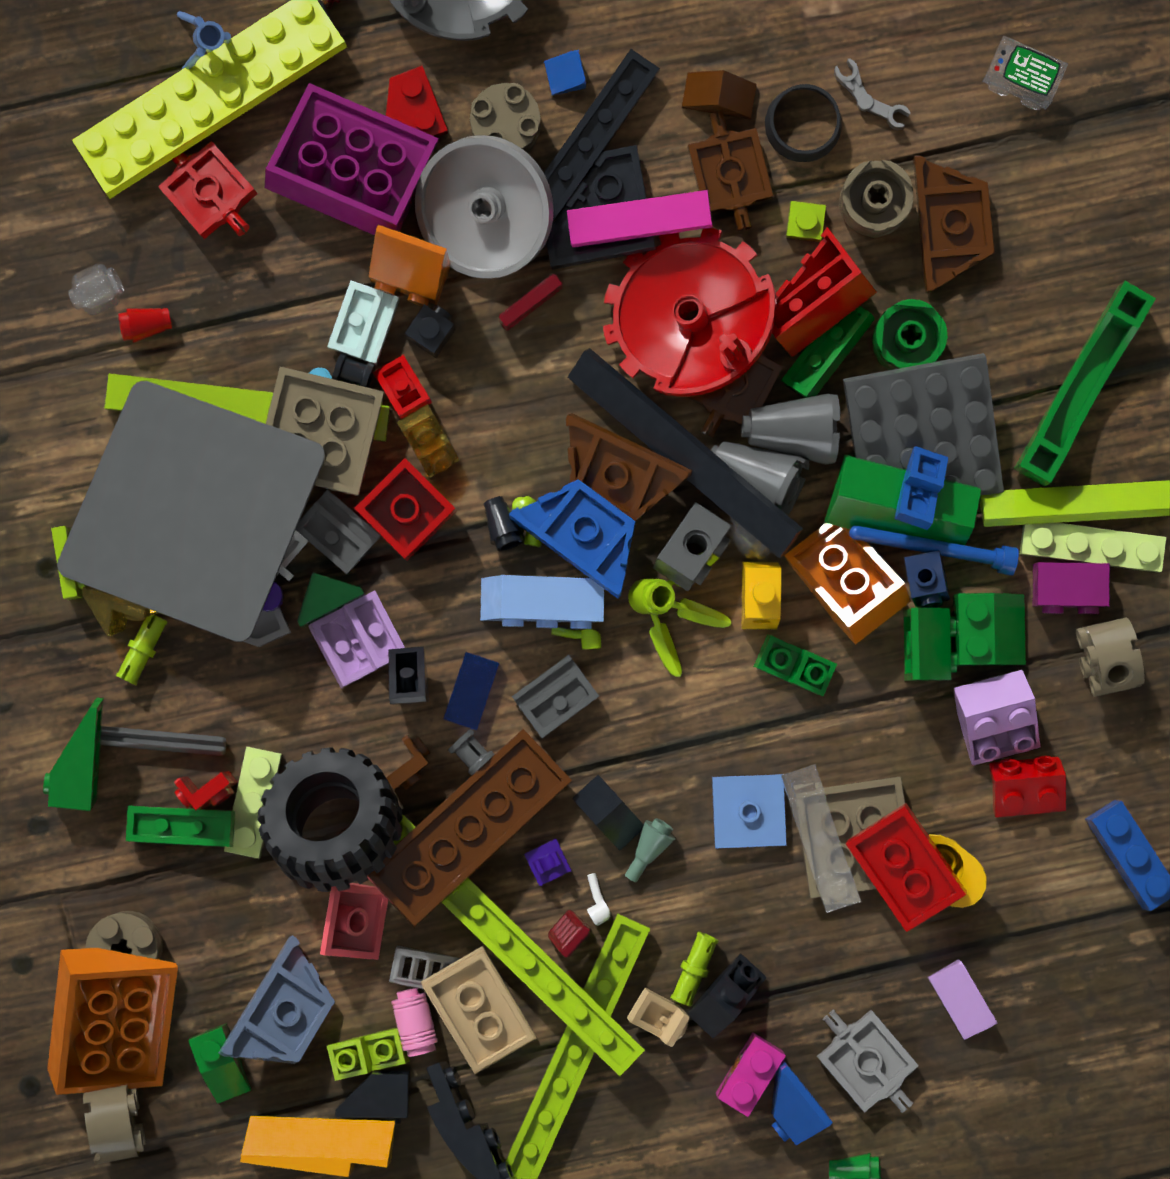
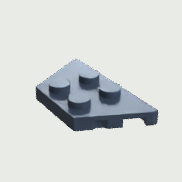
M293 935L286 941L218 1052L220 1055L296 1064L300 1061L335 1001L328 989L320 983L319 974L313 964L308 963L298 946L300 942Z

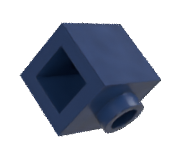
M939 550L904 557L911 598L915 607L937 608L943 605V601L950 600L944 562Z

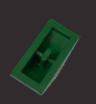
M312 572L297 622L300 627L305 628L366 594L361 587Z

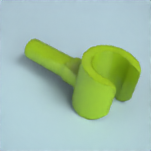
M552 628L551 635L581 639L582 650L601 648V635L596 630Z

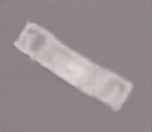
M814 764L781 775L793 818L826 913L861 902L826 801L827 798L816 765Z

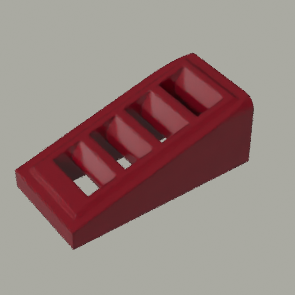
M567 910L548 932V938L564 957H570L590 934V926L575 912Z

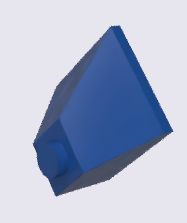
M783 1060L775 1073L771 1113L776 1122L772 1124V1127L784 1142L791 1138L795 1145H798L826 1129L833 1122Z

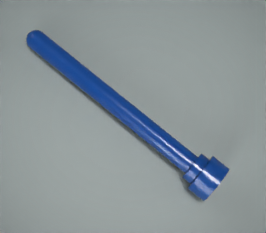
M853 526L849 531L850 537L854 540L924 553L939 550L941 556L990 564L992 569H997V573L1013 576L1018 564V548L1003 545L1001 548H995L992 551L862 526Z

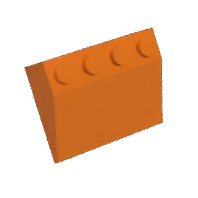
M102 948L61 950L47 1068L56 1095L86 1093L122 1085H128V1089L163 1085L178 971L176 963Z

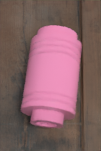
M417 987L397 992L398 999L391 1001L403 1051L407 1050L408 1057L436 1050L435 1043L438 1041L426 993H418Z

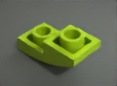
M398 1028L327 1045L335 1081L410 1062L407 1050L403 1051L402 1049L403 1045L401 1044Z

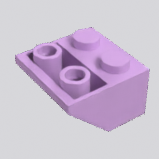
M1023 670L954 688L957 714L972 766L1041 747L1035 697Z

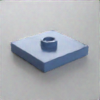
M783 774L712 777L715 848L786 846Z

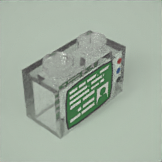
M1003 36L982 82L988 84V89L996 94L1007 96L1009 93L1021 98L1020 102L1028 108L1040 110V108L1047 109L1053 101L1068 63Z

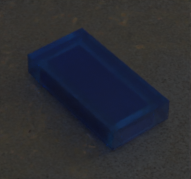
M466 652L443 719L478 730L500 663Z

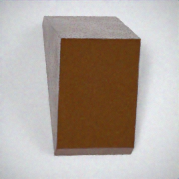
M725 70L688 72L682 108L708 113L715 112L716 114L718 111H723L726 116L751 120L757 84Z

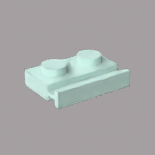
M350 281L327 346L328 349L377 365L400 298Z

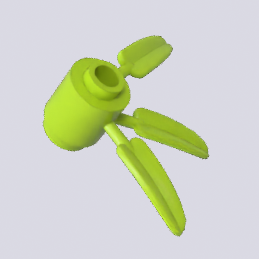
M713 555L707 565L711 566L719 557ZM640 579L633 583L629 590V603L636 612L651 615L654 627L650 628L649 633L656 651L671 675L680 677L682 675V668L667 625L660 623L658 615L668 612L673 607L678 609L677 615L679 617L707 626L725 628L732 624L731 620L721 612L686 598L681 599L680 603L675 601V592L672 586L674 584L677 587L680 586L671 580Z

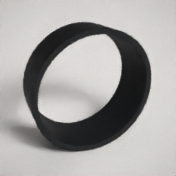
M800 84L786 89L772 101L766 113L765 131L770 144L780 155L792 161L811 162L824 157L835 147L841 134L842 120L836 101L827 91L815 85ZM795 90H811L823 95L830 101L837 114V124L828 142L817 149L804 151L794 149L780 139L775 130L773 118L775 108L785 94Z

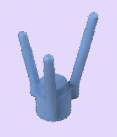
M182 11L177 12L178 18L196 27L193 33V41L197 49L182 69H191L204 56L205 52L216 50L223 42L226 44L231 42V34L224 32L218 23L213 21L204 22L202 17H195Z

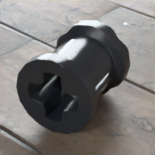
M341 353L335 365L332 379L369 388L375 364L370 362L366 365L348 359L347 354Z

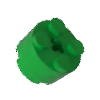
M916 299L902 300L889 307L874 327L872 346L875 356L880 365L888 370L936 362L947 344V326L940 314L929 303ZM907 330L911 331L912 337L917 338L912 345H908L907 340L901 337Z

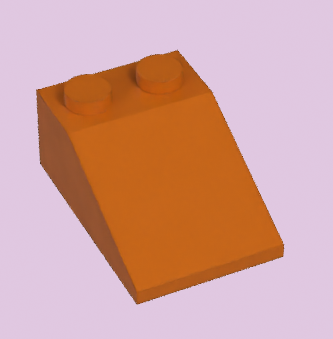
M378 225L375 232L368 277L372 283H375L374 288L394 296L395 291L409 295L407 299L409 302L422 307L424 304L428 306V303L437 305L451 263L446 248Z
M825 523L784 556L834 622L856 645L909 604L911 600L905 583L867 542L852 539L849 535L850 529Z

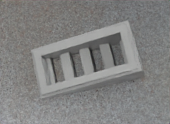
M397 946L389 982L424 989L421 981L432 975L434 962L441 963L440 970H442L448 964H452L461 958ZM406 957H412L409 977L402 975ZM420 959L427 960L423 979L416 978Z

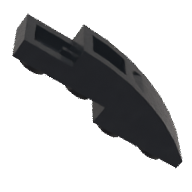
M439 1062L427 1067L426 1069L440 1101L428 1106L427 1109L440 1135L456 1158L477 1179H515L509 1163L502 1161L498 1151L501 1148V1142L496 1130L493 1127L489 1129L487 1123L473 1126L474 1112L469 1101L462 1099L458 1089L461 1086V1080L455 1067H449L448 1062Z

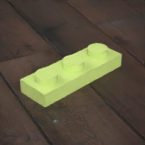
M246 747L233 811H235L233 847H225L224 852L258 859L261 857L264 842L259 832L261 824L258 821V810L260 807H265L261 802V798L265 789L270 790L272 788L270 780L279 772L282 758L281 753Z

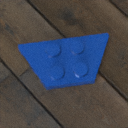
M578 479L563 486L558 492H550L539 497L538 501L521 509H513L509 513V518L614 597L618 599L621 596L635 521Z

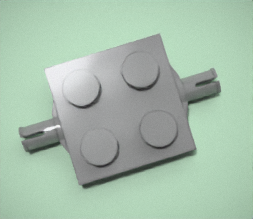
M835 1010L829 1012L831 1017L837 1022V1025L834 1024L828 1015L823 1018V1021L836 1034L832 1043L817 1055L825 1067L864 1113L877 1101L888 1097L900 1109L901 1113L905 1112L907 1108L898 1099L899 1097L910 1108L913 1102L900 1089V1086L905 1077L919 1066L872 1010L857 1022L848 1026Z

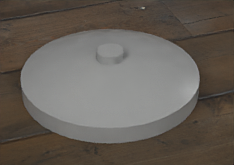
M476 135L462 138L439 150L423 169L415 194L416 218L424 240L446 248L451 263L450 268L471 277L498 278L521 269L539 254L552 228L553 198L543 171L535 160L519 146L494 136Z

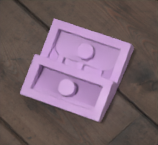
M376 591L344 605L341 609L308 626L340 688L389 664L388 649L405 648Z

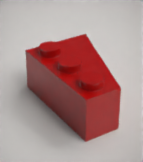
M828 227L821 234L823 240L811 255L807 253L800 261L803 266L791 281L786 280L776 292L777 311L772 334L791 357L795 356L877 293Z

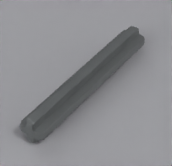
M102 726L101 745L216 756H222L226 751V738L219 736Z

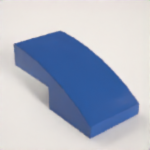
M917 446L913 448L903 479L894 519L926 530L930 528L933 524L938 493L944 486L948 457Z

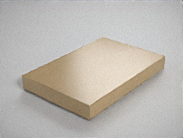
M483 946L421 981L422 987L474 1074L537 1039Z

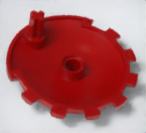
M705 228L702 229L700 237L680 238L679 232L659 235L662 244L657 246L656 250L649 251L645 255L637 253L627 256L623 264L630 268V270L625 275L620 286L609 284L606 291L604 304L614 305L613 324L603 326L607 345L619 343L627 357L619 366L629 377L634 379L641 371L656 380L653 389L664 395L697 396L713 392L732 383L749 370L758 360L773 332L777 300L775 287L770 275L767 274L758 278L754 268L749 263L757 256L756 252L743 241L736 249L720 242L721 230ZM695 310L698 311L694 319L685 320L688 313Z

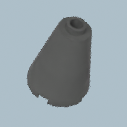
M824 394L752 408L749 410V416L742 417V437H748L749 445L801 456L802 458L825 465L833 464L837 459L840 433H837V421H840L838 395Z
M726 441L722 442L720 446H713L711 451L785 514H790L806 480L800 477L802 468L809 470L810 464L808 459Z

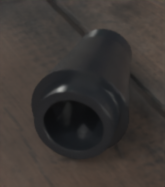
M503 496L494 497L484 502L490 542L496 546L497 551H506L524 542L522 537L524 530L509 518L511 510Z

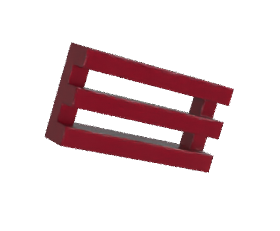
M555 274L550 275L499 315V322L504 329L509 331L561 291L563 286Z

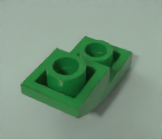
M767 634L753 667L824 697L837 664Z

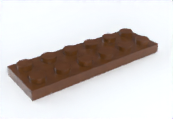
M522 729L396 845L397 849L391 858L386 857L383 860L385 867L379 873L373 871L367 875V878L415 928L560 794L572 780L531 736Z

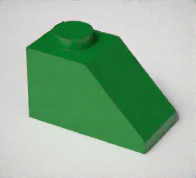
M227 1023L194 1035L188 1040L200 1074L217 1104L252 1090L240 1058L226 1057L218 1053L230 1034Z

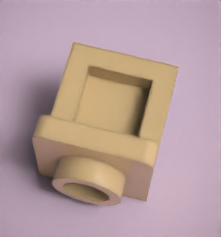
M644 988L627 1019L632 1024L659 1037L666 1045L673 1047L675 1042L685 1034L689 1015L678 1004Z

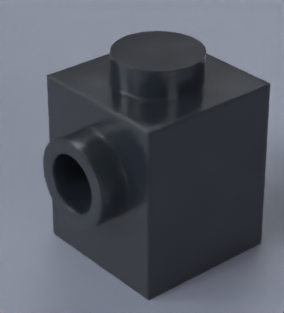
M424 304L405 332L407 340L434 358H437L456 330L454 323L450 321L453 316L438 305H434L431 309Z

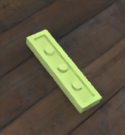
M1064 523L1023 525L1019 554L1081 563H1110L1111 567L1160 573L1163 568L1166 537Z

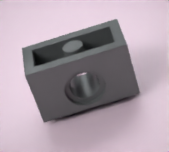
M695 502L657 557L653 569L689 592L695 582L701 585L708 576L712 567L707 564L713 555L720 558L731 540L726 536L731 525ZM690 543L698 544L703 549V553L700 555L692 554L688 551L686 545Z

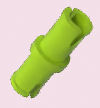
M149 612L146 613V617L134 641L130 639L127 645L130 649L115 676L135 686L137 685V681L149 657L153 658L156 653L153 649L165 625L168 623L166 620Z
M697 932V937L688 959L683 960L680 966L683 971L670 998L685 1005L686 1003L687 1006H692L702 978H706L709 970L706 968L716 944L719 942L718 939L706 933Z

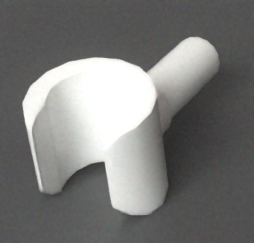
M596 873L587 875L596 904L588 908L587 911L594 924L598 926L609 920L611 913L603 899V895H601Z

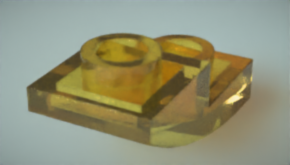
M428 404L397 422L429 478L447 470L452 464L459 461L456 452Z

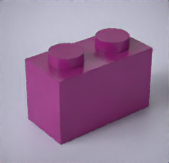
M1038 562L1033 564L1032 607H1042V613L1063 614L1064 607H1078V614H1099V608L1109 606L1110 563Z

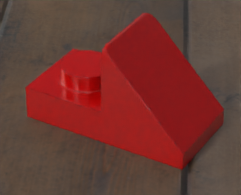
M404 355L373 372L401 421L432 403Z

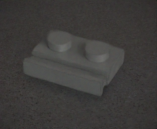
M328 489L300 519L296 531L347 575L381 537L380 534Z
M570 655L512 696L541 738L599 697Z

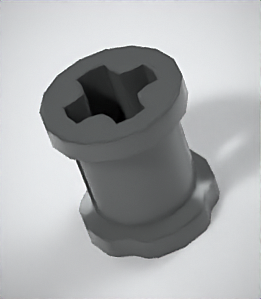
M472 729L468 730L448 749L451 754L455 753L469 768L468 773L471 776L495 755L492 751L487 752L473 736L475 732Z

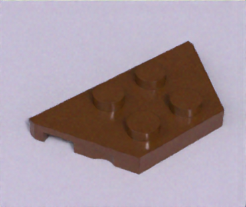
M914 156L913 164L925 293H930L993 255L994 242L988 182L973 176L967 177L946 166L944 168L931 163L922 156Z
M573 413L566 417V426H569L570 447H568V461L572 468L570 483L579 479L634 521L641 518L692 474L693 470Z

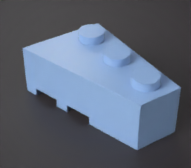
M516 575L481 578L480 620L502 621L503 627H524V621L536 622L537 628H558V622H570V629H592V623L604 622V588L590 578Z

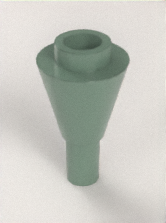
M655 818L653 822L645 820L635 853L636 857L625 873L628 879L637 882L646 866L652 863L676 839L671 834L673 828L658 818Z

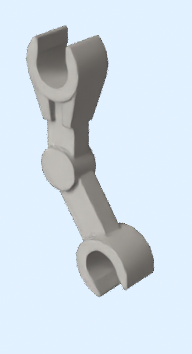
M848 58L846 62L852 70V75L848 77L843 76L839 68L835 67V79L852 93L859 110L868 111L886 119L889 127L894 130H902L904 128V124L894 121L893 114L900 112L909 117L910 111L906 106L895 105L891 107L873 99L871 95L867 94L861 82L858 66L853 60Z

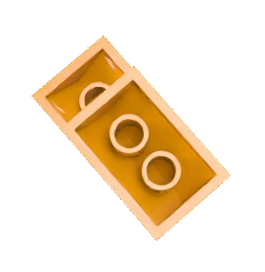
M250 1116L240 1162L349 1177L353 1173L355 1163L387 1168L392 1159L395 1121Z

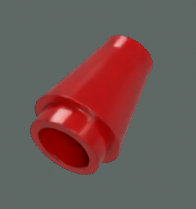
M126 308V312L118 313L123 341L132 340L135 343L167 329H172L168 308Z

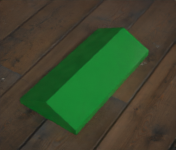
M844 456L825 523L851 529L853 526H862L966 545L975 525L981 493L980 488L945 479L944 486L938 493L933 524L926 530L894 519L906 472L905 469L852 456Z

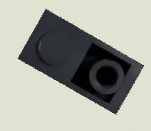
M740 953L706 989L687 1014L712 1038H715L737 1018L767 977Z
M373 1071L338 1105L335 1110V1117H344V1119L351 1120L380 1118V1121H395V1124H400L401 1118H408L410 1071Z

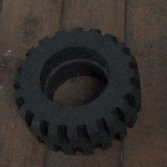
M333 747L322 748L321 753L314 754L313 751L302 754L303 759L294 762L292 759L284 765L286 770L281 775L276 773L270 780L272 788L264 790L261 802L265 807H260L258 810V821L261 824L259 828L260 836L267 850L284 874L291 880H296L300 886L310 889L314 885L321 892H329L333 886H336L338 891L350 889V883L357 881L360 885L369 880L367 875L371 872L379 873L385 867L383 860L386 857L391 858L397 849L393 841H399L402 834V827L400 825V822L403 820L402 809L384 773L378 765H373L367 756L363 754L355 755L353 750L341 748L339 753H336ZM337 798H349L359 801V810L355 820L342 834L325 841H310L302 838L306 820L323 803Z

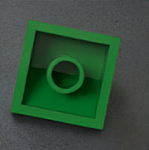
M958 593L953 595V616L956 617L954 652L957 654V666L1026 665L1024 594Z
M915 607L903 610L905 681L951 680V673L957 672L956 652H951L950 638L956 637V617L950 616V608Z

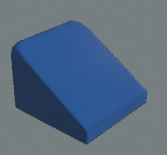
M579 50L570 51L544 61L552 96L586 88Z

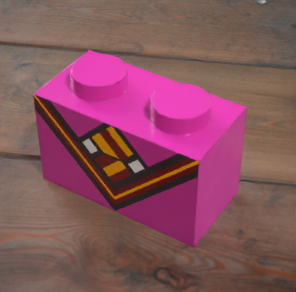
M752 1032L716 1091L717 1098L749 1117L784 1060L785 1053Z

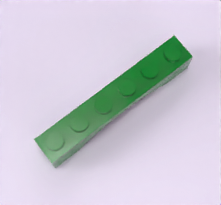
M1124 281L1117 287L1015 465L1014 470L1044 487L1052 482L1095 399L1123 352L1140 328L1156 300L1155 297L1127 281Z

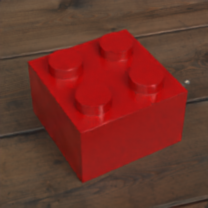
M406 458L354 508L406 561L457 512L456 508Z

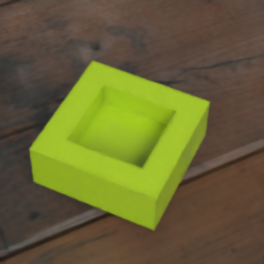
M791 201L786 238L821 242L826 205Z

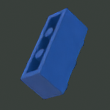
M1113 800L1085 818V821L1142 909L1152 911L1170 899V874L1122 801Z

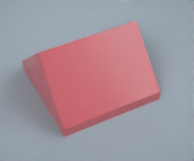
M350 883V889L338 891L336 886L331 887L320 951L321 955L379 959L388 899L377 887Z

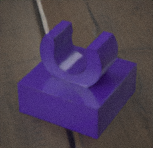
M556 838L524 853L539 886L572 871Z

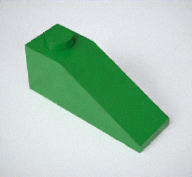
M96 697L50 773L45 774L43 793L48 794V807L91 811L96 803L104 698Z

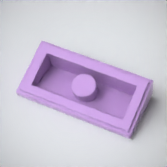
M956 960L928 977L964 1040L997 1024L962 961Z

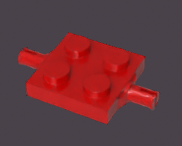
M212 141L195 154L187 157L183 152L172 159L177 166L172 175L158 187L203 239H206L218 227L226 223L231 226L238 236L244 235V232L237 223L246 232L249 230V224L242 219L238 212L258 193Z

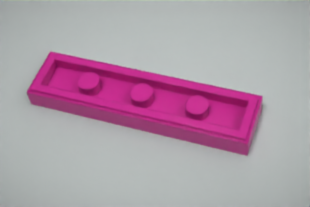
M708 190L567 210L572 248L713 227Z

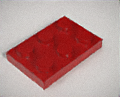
M907 803L846 842V846L906 932L967 894V890Z

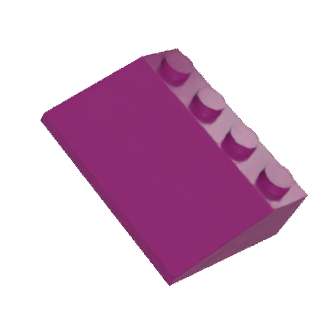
M309 83L265 169L264 188L375 235L378 225L400 232L415 199L420 175L432 158L439 138Z

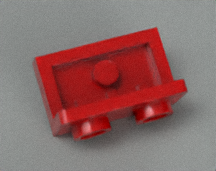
M1039 756L1035 759L1025 760L1004 759L1000 762L989 764V771L993 780V812L995 818L1066 811V773L1059 757Z
M224 771L198 789L188 776L179 777L174 781L178 787L174 793L187 809L192 807L195 810L205 809L210 804L219 806L235 793L231 787L238 783V781L230 771Z

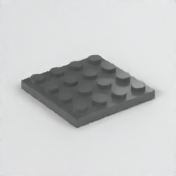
M984 353L843 379L854 457L906 470L912 450L917 446L948 457L945 474L946 480L978 487L981 489L980 496L1004 492L987 358Z

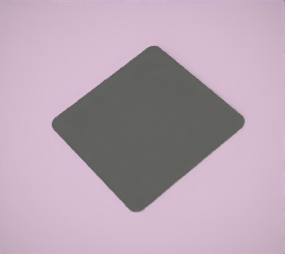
M149 381L137 382L129 392L57 563L58 570L68 579L235 642L246 641L253 634L325 460V451L319 443Z

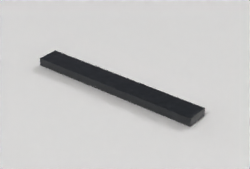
M591 348L585 350L567 378L655 453L693 470L691 476L687 478L689 482L777 557L784 556L803 528Z

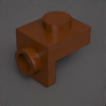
M409 735L401 739L414 757L386 777L393 789L402 786L404 790H407L422 778L418 772L430 763L426 758L430 751L418 736L413 740Z

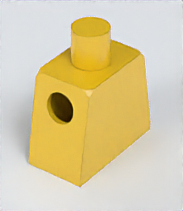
M742 562L741 629L777 630L781 619V567L779 563Z

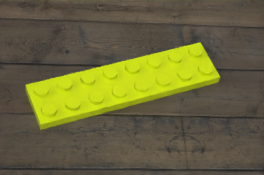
M290 0L231 38L229 44L223 43L216 50L201 57L191 69H182L72 141L109 199H111L347 48V45L317 0Z

